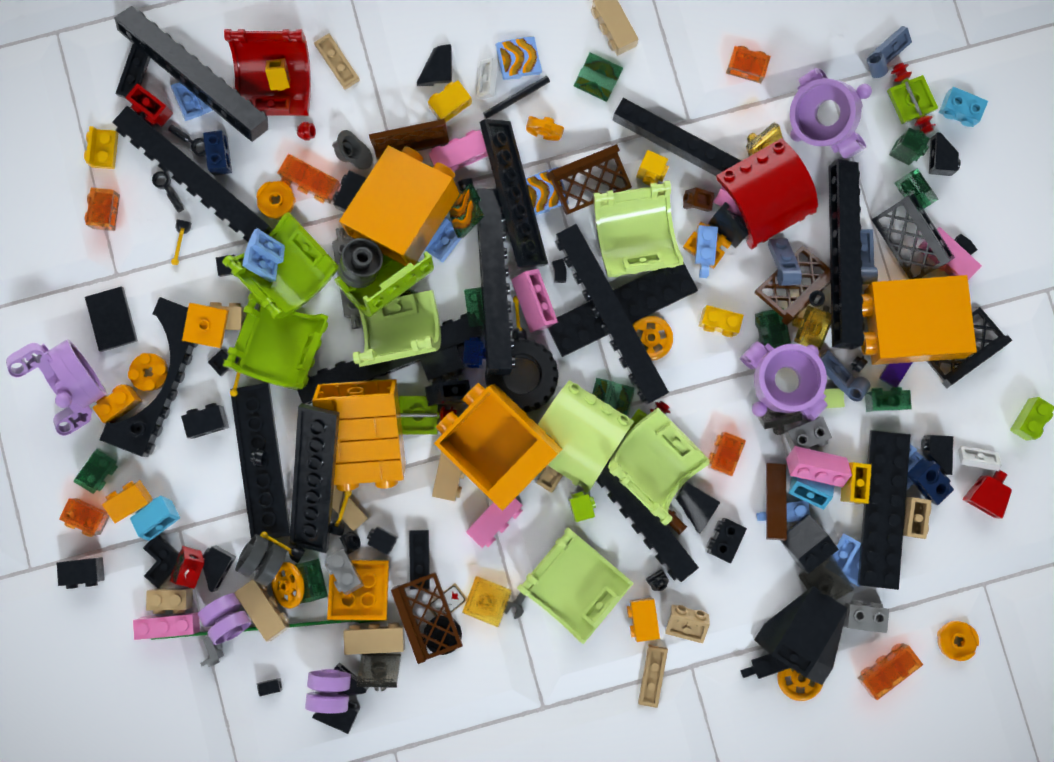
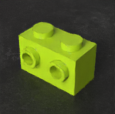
M1040 397L1029 398L1010 431L1026 441L1040 438L1044 432L1043 427L1054 415L1052 413L1054 406Z
M583 491L571 494L572 498L568 499L575 522L595 517L593 509L596 508V504L592 496L589 497V494H584Z

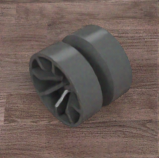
M356 238L349 241L344 246L338 263V273L341 279L347 285L354 288H364L371 285L376 280L383 263L381 249L375 242L366 238Z
M255 534L243 548L235 571L246 577H249L255 571L253 580L266 587L280 570L287 550L277 544H273L268 548L269 541Z

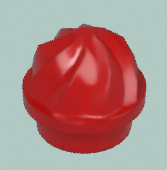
M303 122L297 126L298 137L305 141L315 138L316 129L313 123Z

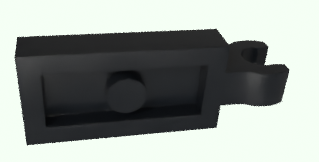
M769 653L751 660L753 666L740 670L743 678L756 674L757 678L761 679L790 667Z

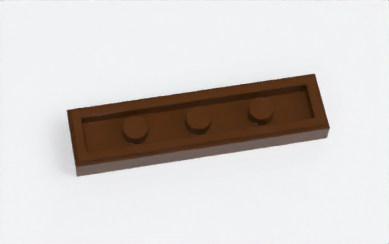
M766 463V540H787L786 464Z

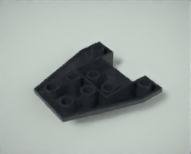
M811 586L765 622L754 641L793 670L823 685L834 667L848 608L815 586Z

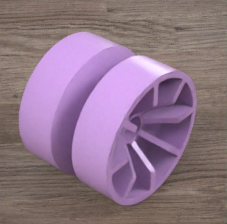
M234 593L214 600L198 613L204 627L212 626L207 633L214 645L237 637L252 624L246 611L237 612L242 605Z
M334 669L308 672L307 687L316 691L306 694L305 709L317 713H343L348 711L349 696L341 692L350 689L351 674Z

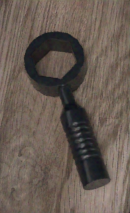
M174 125L169 126V132L183 141L191 143V149L197 156L206 155L205 150L201 152L196 151V145L201 142L204 143V139L197 138L192 140L188 134Z
M163 171L156 172L152 177L153 185L158 189H165L167 197L178 213L184 210L183 206L174 192L168 188L171 184L170 177ZM159 176L166 177L167 180L164 185L157 184L156 181Z

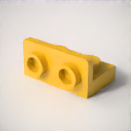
M89 126V132L86 134L87 150L84 152L86 163L92 168L115 169L119 133L114 130H100L94 126Z

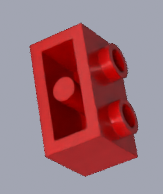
M138 83L125 97L132 104L130 108L138 114L144 113L146 115L145 119L152 125L157 123L163 127L173 115V112L167 105Z

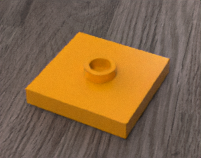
M189 303L182 341L222 348L229 310Z

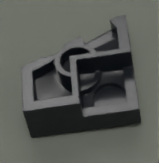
M451 44L433 48L417 80V86H434L435 83L452 82Z
M725 202L708 224L718 227V233L725 235L726 239L732 242L731 245L736 248L746 238L748 230L741 223L737 215H732L727 211L729 205Z
M685 482L675 498L698 533L703 531L720 504V501L688 482Z

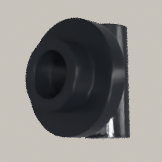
M348 532L339 537L348 555L360 548L361 541L356 533Z
M660 569L646 578V581L653 591H663L667 587L669 579L664 571Z

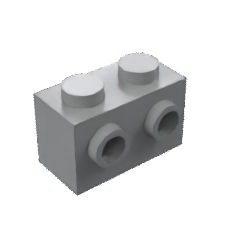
M823 416L783 432L791 451L794 446L810 449L809 447L816 445L818 448L828 444L827 440L832 438Z
M344 549L325 558L327 561L325 567L330 575L334 574L337 580L334 584L339 593L342 591L348 595L364 586L348 553Z
M858 600L845 603L848 609L844 627L887 633L889 609L884 608L883 604L871 602V606L863 605L864 601Z

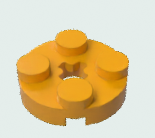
M529 116L526 131L535 137L540 134L543 135L545 140L559 141L562 138L564 127L555 124V120L550 117H544L542 120Z
M282 181L264 183L259 188L256 196L259 210L266 217L280 220L285 213H291L296 202L292 189ZM273 196H280L278 204H272L273 200L271 198Z
M142 353L132 361L128 371V378L136 388L142 391L161 389L168 375L167 362L156 354ZM151 367L153 375L146 377L145 370Z
M951 621L946 623L937 632L939 649L947 658L956 661L969 660L975 655L977 646L979 647V636L976 630L967 623ZM956 636L962 638V641H960V646L954 644Z

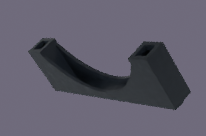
M159 297L152 315L157 316L169 343L170 365L166 381L156 398L142 411L116 423L106 422L99 439L100 441L141 457H149L154 452L155 440L162 433L163 421L170 414V404L177 397L178 385L183 382L185 368L192 361L193 355L191 354L193 349L198 346L196 343L182 341L188 307ZM136 419H142L148 425V431H146V435L142 438L132 437L128 430L129 424Z

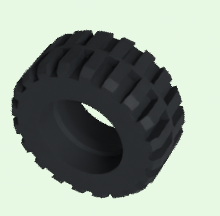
M519 338L514 340V350H511L512 356H515V359L527 358L537 365L540 372L537 386L528 393H515L506 386L503 375L487 376V369L485 370L486 386L496 384L525 413L537 410L546 404L555 392L559 377L556 360H554L553 354L542 343L539 344L533 339Z

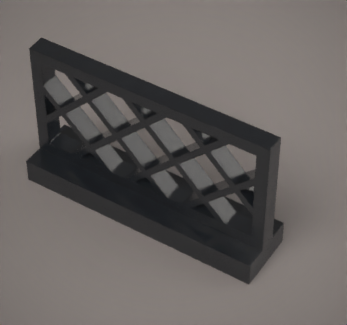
M914 193L871 219L909 279L922 278L955 258ZM901 205L907 211L905 218L895 216L897 208ZM882 217L891 218L889 228L882 227L879 219ZM894 219L904 221L902 231L892 229ZM908 222L915 223L917 226L916 234L906 232ZM891 232L901 234L899 244L891 241ZM905 235L915 237L913 247L903 245ZM918 238L926 240V250L916 248ZM902 248L912 250L910 260L902 258L900 255ZM915 251L925 253L923 263L913 261ZM928 254L935 255L940 263L935 266L926 264ZM912 264L922 266L921 273L916 277L911 272Z
M981 307L972 312L973 317L979 314L983 319V326L974 325V328L982 329V338H975L977 342H981V350L974 353L970 358L968 356L964 362L955 361V359L926 361L942 379V384L946 389L1013 341L1008 334L1005 336ZM986 330L993 331L998 337L994 340L985 339ZM941 363L951 364V370L948 374L945 375L940 369Z

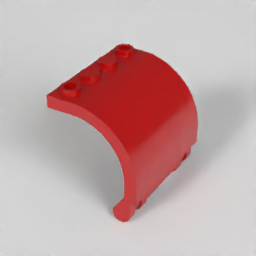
M224 29V39L229 43L233 58L235 89L246 100H250L254 107L259 111H263L267 116H309L311 71L308 46L303 29H296V31H290L289 29H283L282 31H245V29L232 31L231 29ZM285 58L290 75V88L282 91L271 90L265 71L266 61Z
M783 138L716 175L717 181L733 198L744 218L749 236L746 243L751 250L756 248L757 244L768 241L769 238L798 221L801 222L807 215H813L817 212L818 198L813 180L799 155Z

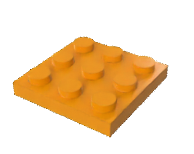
M351 560L364 586L348 595L342 591L339 593L334 584L337 581L334 574H329L327 620L387 621L389 560Z

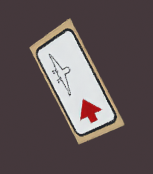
M456 583L444 591L451 613L468 600ZM435 598L429 606L440 610L443 603L441 599ZM430 610L435 617L438 616L437 612Z

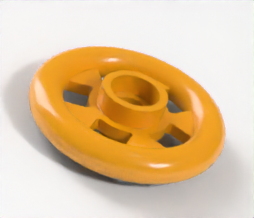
M650 315L632 324L636 333L638 329L643 331L640 340L648 347L647 353L652 361L661 359L668 354L673 345V332L665 320ZM647 323H654L655 329H647ZM664 330L666 338L660 339L659 331ZM648 335H653L654 341H649ZM660 344L662 346V349L658 352H655L653 347Z
M283 562L280 570L271 582V587L277 602L285 608L292 609L297 607L303 599L305 590L304 580L301 572L294 564ZM283 570L285 571L286 576L282 575Z
M790 668L778 672L779 687L790 699L796 701L810 700L818 695L823 685L816 682L813 687L809 686L808 684L811 680L804 677L803 681H799L798 677L801 674L795 670L792 671ZM791 676L792 684L790 685L786 684L785 677ZM796 687H804V693H796Z

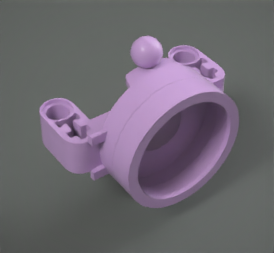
M814 68L799 78L800 86L797 87L799 91L794 96L790 106V123L793 128L790 132L791 139L795 142L802 140L813 146H831L834 153L839 151L845 159L851 158L867 148L864 140L858 133H855V130L861 119V109L863 107L861 99L870 97L872 93L871 86L861 84L855 90L851 85L842 81L828 79L823 70L819 68ZM832 100L839 105L840 117L833 125L825 126L819 121L817 112L823 102Z
M69 339L50 350L44 343L42 346L38 343H30L12 353L6 359L7 370L12 377H22L37 367L43 373L49 386L57 395L55 398L56 405L60 408H65L53 418L55 430L59 435L67 436L90 422L93 410L89 405L107 395L104 386L88 361ZM15 363H21V364H22V365H21L20 367H18V368H13V367H11V366H12L13 364H15ZM62 422H68L64 426L59 425Z
M756 341L740 357L742 363L750 369L755 368L754 386L756 396L759 399L752 406V412L755 416H764L768 408L781 413L798 412L807 421H813L828 406L824 401L826 397L824 391L827 383L825 366L818 356L819 350L816 346L807 345L805 347L799 344H786L774 349L768 343L764 346ZM781 368H790L798 375V386L793 392H783L776 386L775 375Z

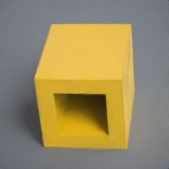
M285 58L266 61L265 71L270 89L282 91L290 88V75Z

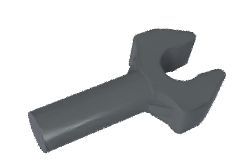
M520 592L515 601H507L505 614L510 611L511 607H516L517 612L514 619L521 617L524 613L522 603L526 596Z

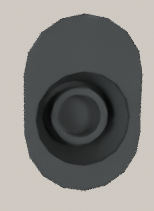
M341 131L338 134L337 140L332 144L336 157L342 162H350L358 169L365 170L370 168L373 162L370 149L351 131Z

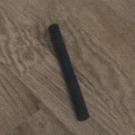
M546 75L483 112L485 119L490 118L550 83V79Z

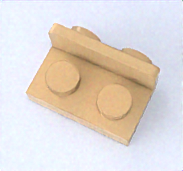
M672 604L665 634L703 644L710 626L709 614L702 610H692L683 605Z

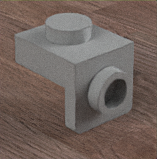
M210 637L203 639L210 658L200 664L201 667L206 664L208 667L219 663V658L224 656L221 649L223 645L222 643L214 645Z

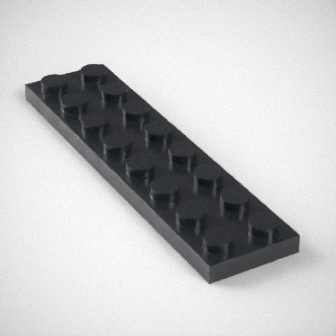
M484 119L479 123L517 267H542L548 265L511 121Z
M683 262V265L673 268L667 267L651 271L613 291L632 324L645 316H649L696 293L698 289ZM590 301L556 317L558 323L547 327L561 357L608 336V334L605 335L600 327L602 322L599 317L595 318L591 311L593 306Z
M263 383L238 387L237 396H231L250 536L252 538L255 534L260 535L262 532H267L268 536L272 538L290 536V521L270 384ZM257 448L267 452L264 466L255 467L251 462V454Z
M301 403L298 406L289 544L327 553L330 540L340 412Z
M870 430L867 464H871L869 504H864L857 585L899 590L911 434Z

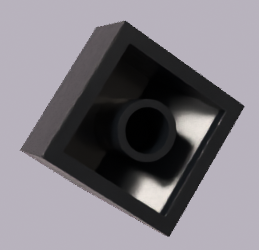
M809 514L787 530L786 541H780L798 567L808 574L839 550L830 536Z

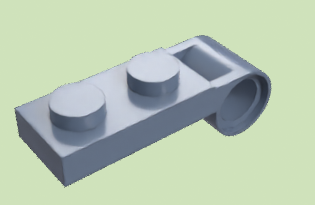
M901 26L868 56L866 61L873 78L885 76L888 73L887 64L912 43L908 27Z
M861 229V278L863 279V284H871L878 281V270L874 265L873 229Z
M769 239L768 247L778 269L777 281L779 286L800 285L802 273L788 239Z
M830 350L824 352L820 359L825 366L827 376L851 400L861 401L871 387L869 380L864 377L855 378Z

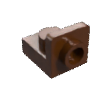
M697 187L686 190L683 196V208H695L706 212L712 211L714 192Z

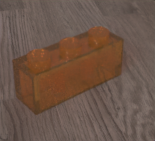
M290 154L286 156L277 172L281 177L280 181L288 186H291V184L297 186V190L305 195L308 193L314 195V199L322 204L324 202L330 204L334 194L341 186L340 182L334 177Z
M898 643L891 648L889 654L880 656L872 667L863 669L857 679L873 699L879 700L924 664L909 645Z

